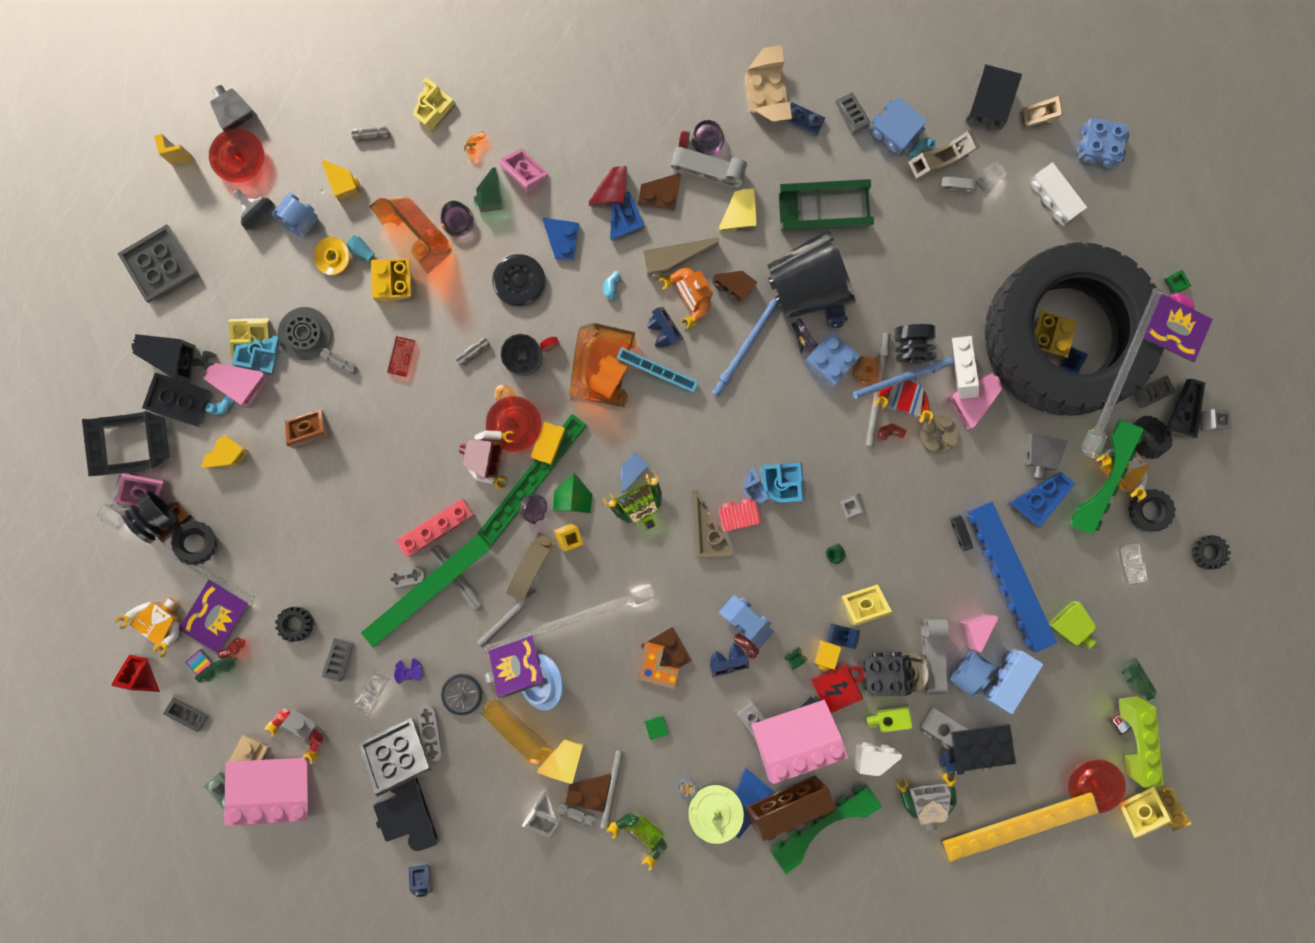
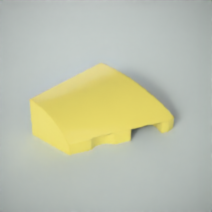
M426 77L423 81L425 83L423 93H419L418 104L415 106L413 115L432 131L454 106L455 101Z
M754 188L734 193L720 224L719 231L754 228L757 226Z
M229 319L231 359L234 357L237 345L251 344L256 340L269 339V319Z
M564 739L542 766L538 768L537 773L573 784L583 744Z

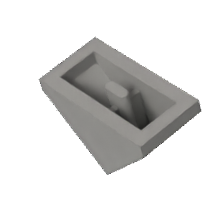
M1210 409L1201 412V431L1231 430L1230 411Z

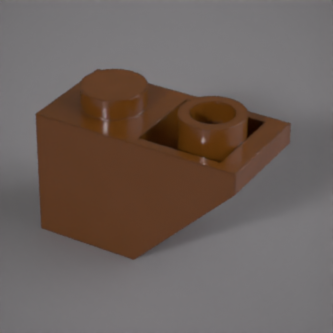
M744 271L715 274L712 280L714 282L713 285L718 290H725L730 294L729 297L736 303L741 302L742 304L757 284V281Z

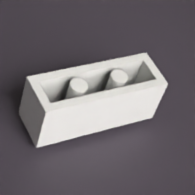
M1053 162L1030 180L1033 190L1041 195L1043 203L1051 208L1055 219L1063 225L1087 208Z
M972 336L952 338V352L959 399L979 397V383Z

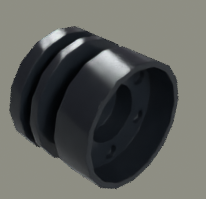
M910 324L894 329L895 341L904 343L903 346L895 349L897 353H903L896 356L897 362L920 364L937 359V353L929 352L935 350L936 345L927 344L928 341L936 339L935 325Z
M512 335L505 340L501 347L500 356L502 363L506 369L515 375H531L542 364V349L536 340L529 335ZM526 351V360H518L520 357L518 355L519 352L524 353Z
M147 491L137 500L139 507L131 505L129 510H125L121 514L127 527L137 537L149 544L156 540L155 537H159L162 534L160 528L167 530L177 521V517L172 509L159 496L150 491Z

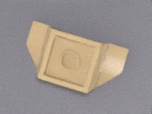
M782 45L763 48L745 75L750 112L759 113L772 122L792 119L790 102H787Z

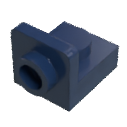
M844 306L825 310L827 326L840 328L847 323L848 316H846Z
M429 865L408 867L410 892L416 895V897H425L428 893H432L433 888L430 885Z

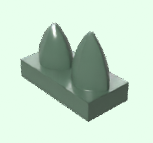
M220 772L204 787L225 811V776Z

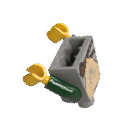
M944 773L942 779L945 784L909 788V791H907L908 781L903 778L905 781L904 787H900L898 780H896V786L902 792L900 795L904 808L912 818L918 819L919 824H926V830L936 831L937 823L946 822L948 814L952 812L957 804L956 788L953 786L957 778L952 773L950 782L947 779V773Z

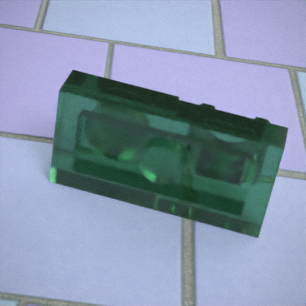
M1137 658L1131 660L1129 666L1124 667L1121 673H1130L1132 676L1127 678V683H1132L1136 679L1139 693L1145 696L1148 701L1154 699L1157 690Z

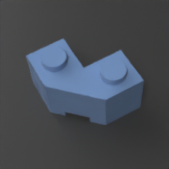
M733 595L719 613L760 649L775 632L770 627L771 622L764 616L760 618L749 608L751 604L743 597L738 599Z

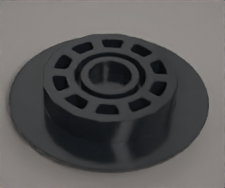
M513 254L505 257L497 264L492 276V285L496 295L503 302L512 306H525L534 302L541 295L545 286V274L541 265L534 258L525 254Z

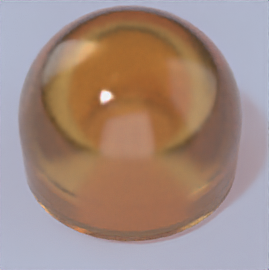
M500 385L495 389L494 397L501 404H509L514 398V390L508 385ZM508 390L509 397L502 400V392Z

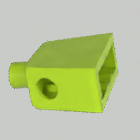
M1072 601L1049 623L1053 632L1073 646H1078L1082 642L1087 649H1090L1097 642L1090 635L1096 629V626L1078 601Z
M908 704L878 709V715L867 717L868 728L880 727L881 732L913 728ZM890 717L892 718V720L890 722H885L884 718Z

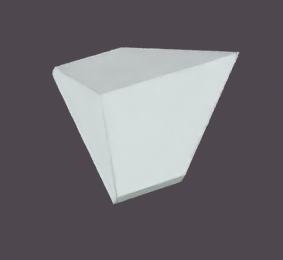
M546 788L524 820L522 826L549 838L560 821L557 818Z

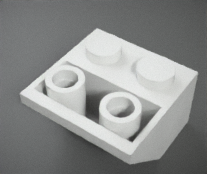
M862 742V745H856L854 769L859 774L880 776L901 759L902 754L890 745L882 744L880 748L874 746L873 743Z

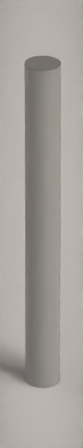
M532 589L523 602L520 601L477 643L484 647L538 595L537 591Z
M616 750L600 826L602 829H608L624 753L620 750Z

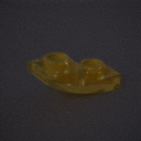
M1169 787L1158 792L1171 811L1172 822L1169 825L1173 832L1191 825L1174 789Z

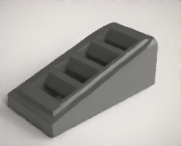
M853 92L835 101L852 134L870 125L871 122ZM851 99V103L843 105V102ZM852 106L855 107V109L849 112L846 110ZM856 112L858 113V115L851 118L850 115ZM860 118L861 121L855 124L854 121Z
M1168 375L1136 390L1134 395L1140 407L1144 408L1176 391ZM1163 381H1165V383H1166V385H1167V387H1168V389H1169L1168 392H1166V390H1165V388H1164V386H1163V384H1162ZM1157 384L1159 385V387H1160V389H1161V391H1162V393H1163L1162 395H1160V393H1159V391H1158V389H1157V387H1156ZM1151 387L1153 388V390H1154V392H1155V394H1156V396H1157V397H1155V398H1154V396H1153V394H1152V392H1151V390H1150ZM1145 390L1147 391V393H1148V395H1149V397H1150V399H1151V400H1149V401H1148V399H1147V397H1146V395H1145V393H1144Z
M334 638L321 677L339 682L343 681L353 646L352 642ZM337 645L347 648L346 651L336 649ZM334 654L344 655V658L334 657ZM332 662L342 663L341 667L333 665ZM330 669L337 670L339 673H331Z
M176 695L173 696L163 712V715L196 732H199L208 717L207 713ZM176 703H177V704L179 705V707H178V709L176 710V712L174 713V712L172 711V709L174 708V706H175ZM184 707V708H186V711H185V713L183 714V716L181 717V716H179V713L181 712L182 708ZM189 712H194L190 720H186V717L189 714ZM198 714L201 717L199 718L196 725H194L192 722Z

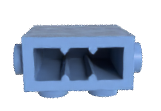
M897 97L895 101L890 100L884 107L886 111L882 115L878 114L872 121L874 125L871 131L874 137L878 140H883L892 152L900 154L903 150L907 151L914 142L911 140L915 136L919 138L925 131L924 125L927 120L900 97Z
M1091 117L1083 124L1081 129L1083 139L1080 141L1077 150L1080 153L1079 160H1084L1087 164H1103L1106 168L1116 167L1120 162H1123L1126 155L1124 146L1129 139V132H1127L1129 125Z

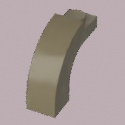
M970 130L938 149L921 153L908 163L916 179L923 178L960 162L968 157L970 153L980 148L973 131Z
M540 532L537 534L522 558L506 594L521 602L525 600L539 570L556 542L555 540Z

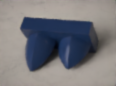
M791 102L792 119L783 121L817 136L825 117Z
M658 307L652 311L653 315L649 319L648 328L653 330L663 329L655 341L656 347L669 346L684 339L664 307Z
M734 642L731 644L728 655L729 660H726L720 652L714 651L710 660L712 678L750 668L748 656L745 655L741 647Z

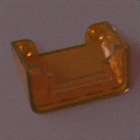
M407 196L379 198L369 206L383 225L391 222L398 226L404 222L419 240L412 246V254L427 274L451 254L452 245L411 198Z
M597 323L583 325L579 328L569 388V399L571 401L625 408L628 395L624 389H621L622 381L609 401L590 390L589 380L593 374L597 375L599 372L598 364L603 357L606 358L610 355L617 358L621 347L628 351L635 347V332Z

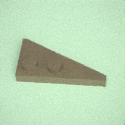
M693 490L696 558L734 556L733 551L698 490Z

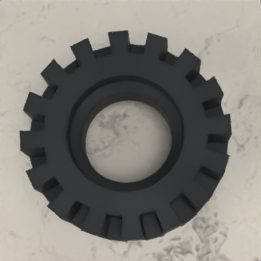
M1206 535L1198 538V541L1193 543L1194 547L1191 549L1193 554L1191 555L1195 559L1193 561L1198 564L1197 566L1203 569L1222 568L1221 566L1227 564L1226 561L1230 560V557H1228V554H1231V551H1228L1230 546L1229 544L1226 545L1227 541L1221 539L1220 536ZM1208 545H1213L1217 549V556L1213 560L1207 559L1204 555V549Z
M289 607L282 610L281 614H278V620H275V624H277L275 630H278L279 633L277 634L282 636L283 640H288V642L301 641L308 637L309 633L313 630L311 628L314 625V621H311L313 617L308 614V610H304L302 607ZM291 617H297L301 621V628L297 632L289 630L287 626L288 620Z

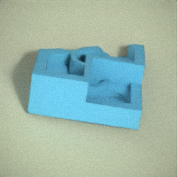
M272 336L270 339L256 340L251 344L237 345L232 365L273 375L279 337Z

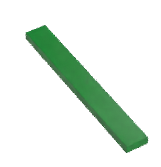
M571 414L562 425L566 431L553 464L549 465L535 460L477 533L490 545H494L587 427L575 415Z
M480 534L476 535L364 629L361 634L372 647H375L492 548Z

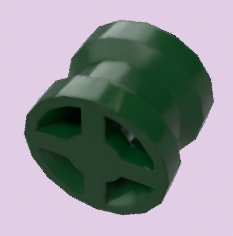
M796 647L784 656V659L789 661L792 670L800 667L808 660L806 656L802 655L800 647Z

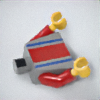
M917 377L880 390L878 398L873 404L874 407L880 404L882 411L887 409L913 418L920 417V423H923L925 418L930 424L933 419L927 393L924 391V386L916 384Z
M281 709L263 730L264 732L269 730L272 733L270 737H273L278 731L279 726H281L310 746V750L303 755L304 760L308 757L311 761L310 764H312L319 757L318 751L323 741V734L321 733L323 730L295 709H292V711Z

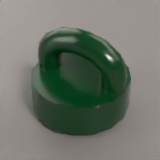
M837 543L827 549L826 556L831 563L839 564L845 560L846 553L843 547Z

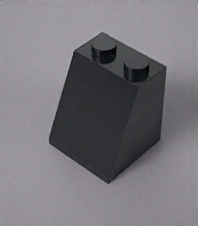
M985 64L975 79L965 120L970 121L973 125H986L992 130L1002 129L1007 123L1022 74Z
M135 334L131 345L133 354L172 378L186 383L191 382L195 345L182 339Z

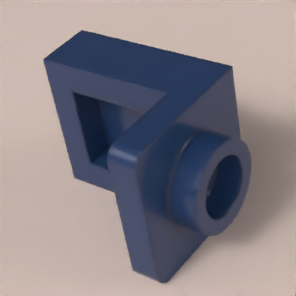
M1071 346L1068 358L1062 360L1059 367L1068 372L1080 374L1079 371L1088 357V353Z
M831 623L826 642L856 649L860 630Z
M941 750V755H939L940 767L946 772H952L954 775L964 774V771H956L955 761H950L949 752Z

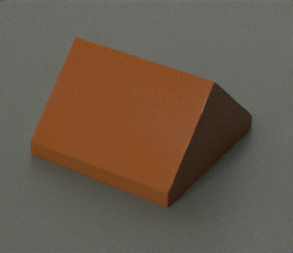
M322 409L285 420L286 445L290 448L296 449L331 437Z

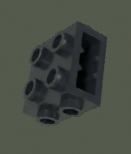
M901 651L890 652V655H883V652H872V656L865 657L863 667L867 677L865 690L868 692V696H907L911 694V691H913V681L910 679L912 662L909 660V655H902Z

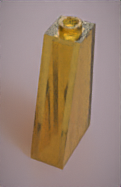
M494 699L484 706V711L481 715L529 762L541 764L553 751L551 746L502 702Z

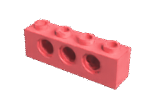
M461 499L396 541L405 556L412 557L475 515L466 500Z

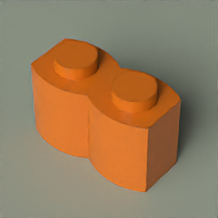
M608 355L606 358L603 357L598 364L599 372L597 375H592L588 384L591 385V391L610 401L625 376L628 365Z

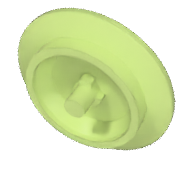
M720 785L707 786L696 793L689 806L690 825L696 835L706 842L714 844L727 842L734 838L742 827L744 820L742 803L739 797L727 787Z

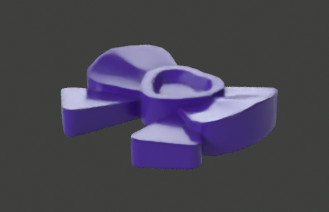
M412 658L411 669H405L403 662L400 660L395 665V681L398 684L412 679L420 681L422 678L420 662Z

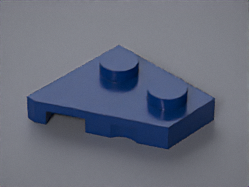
M630 191L625 193L624 205L612 204L611 241L645 227Z
M543 218L555 259L574 261L579 223Z

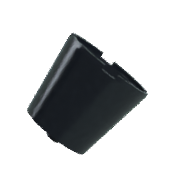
M830 230L823 232L767 264L771 277L768 278L772 290L776 289L778 295H775L778 307H783L786 318L856 303L854 294L852 295L849 292L853 289L839 249L831 243L834 237Z

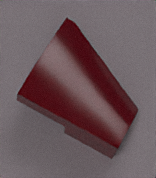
M617 166L607 171L589 200V206L606 207V204L624 205L628 177L627 166Z

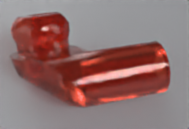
M888 424L879 429L878 438L887 440V437L893 434L904 438L907 430L895 424Z
M738 633L735 636L734 641L747 650V656L755 659L757 654H759V648L742 634Z
M239 637L233 639L227 648L218 651V657L225 659L237 655L246 646L245 639Z

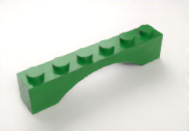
M1118 418L1110 435L1114 454L1110 474L1104 485L1095 495L1077 505L1069 522L1071 526L1092 535L1095 531H1099L1102 525L1101 518L1103 513L1107 514L1111 506L1109 501L1112 496L1115 497L1119 489L1117 484L1120 478L1123 479L1127 473V463L1133 460L1136 454L1134 449L1137 443L1140 444L1144 438L1145 433H1143L1144 429L1142 427Z
M866 784L855 787L852 790L853 793L848 797L845 795L838 799L835 805L836 809L828 815L813 819L812 822L804 824L805 827L801 830L796 829L788 835L789 838L785 841L780 840L773 845L771 853L785 874L802 864L809 844L825 827L846 818H867L882 807Z

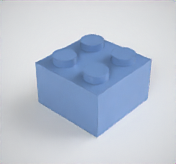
M831 331L804 363L833 387L857 361L860 355Z

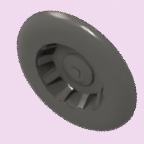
M310 307L293 309L282 318L279 324V344L293 358L301 360L312 359L320 355L329 344L331 337L329 322L316 309Z

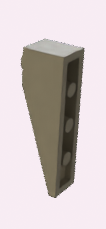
M719 238L643 250L647 277H662L663 274L718 246Z

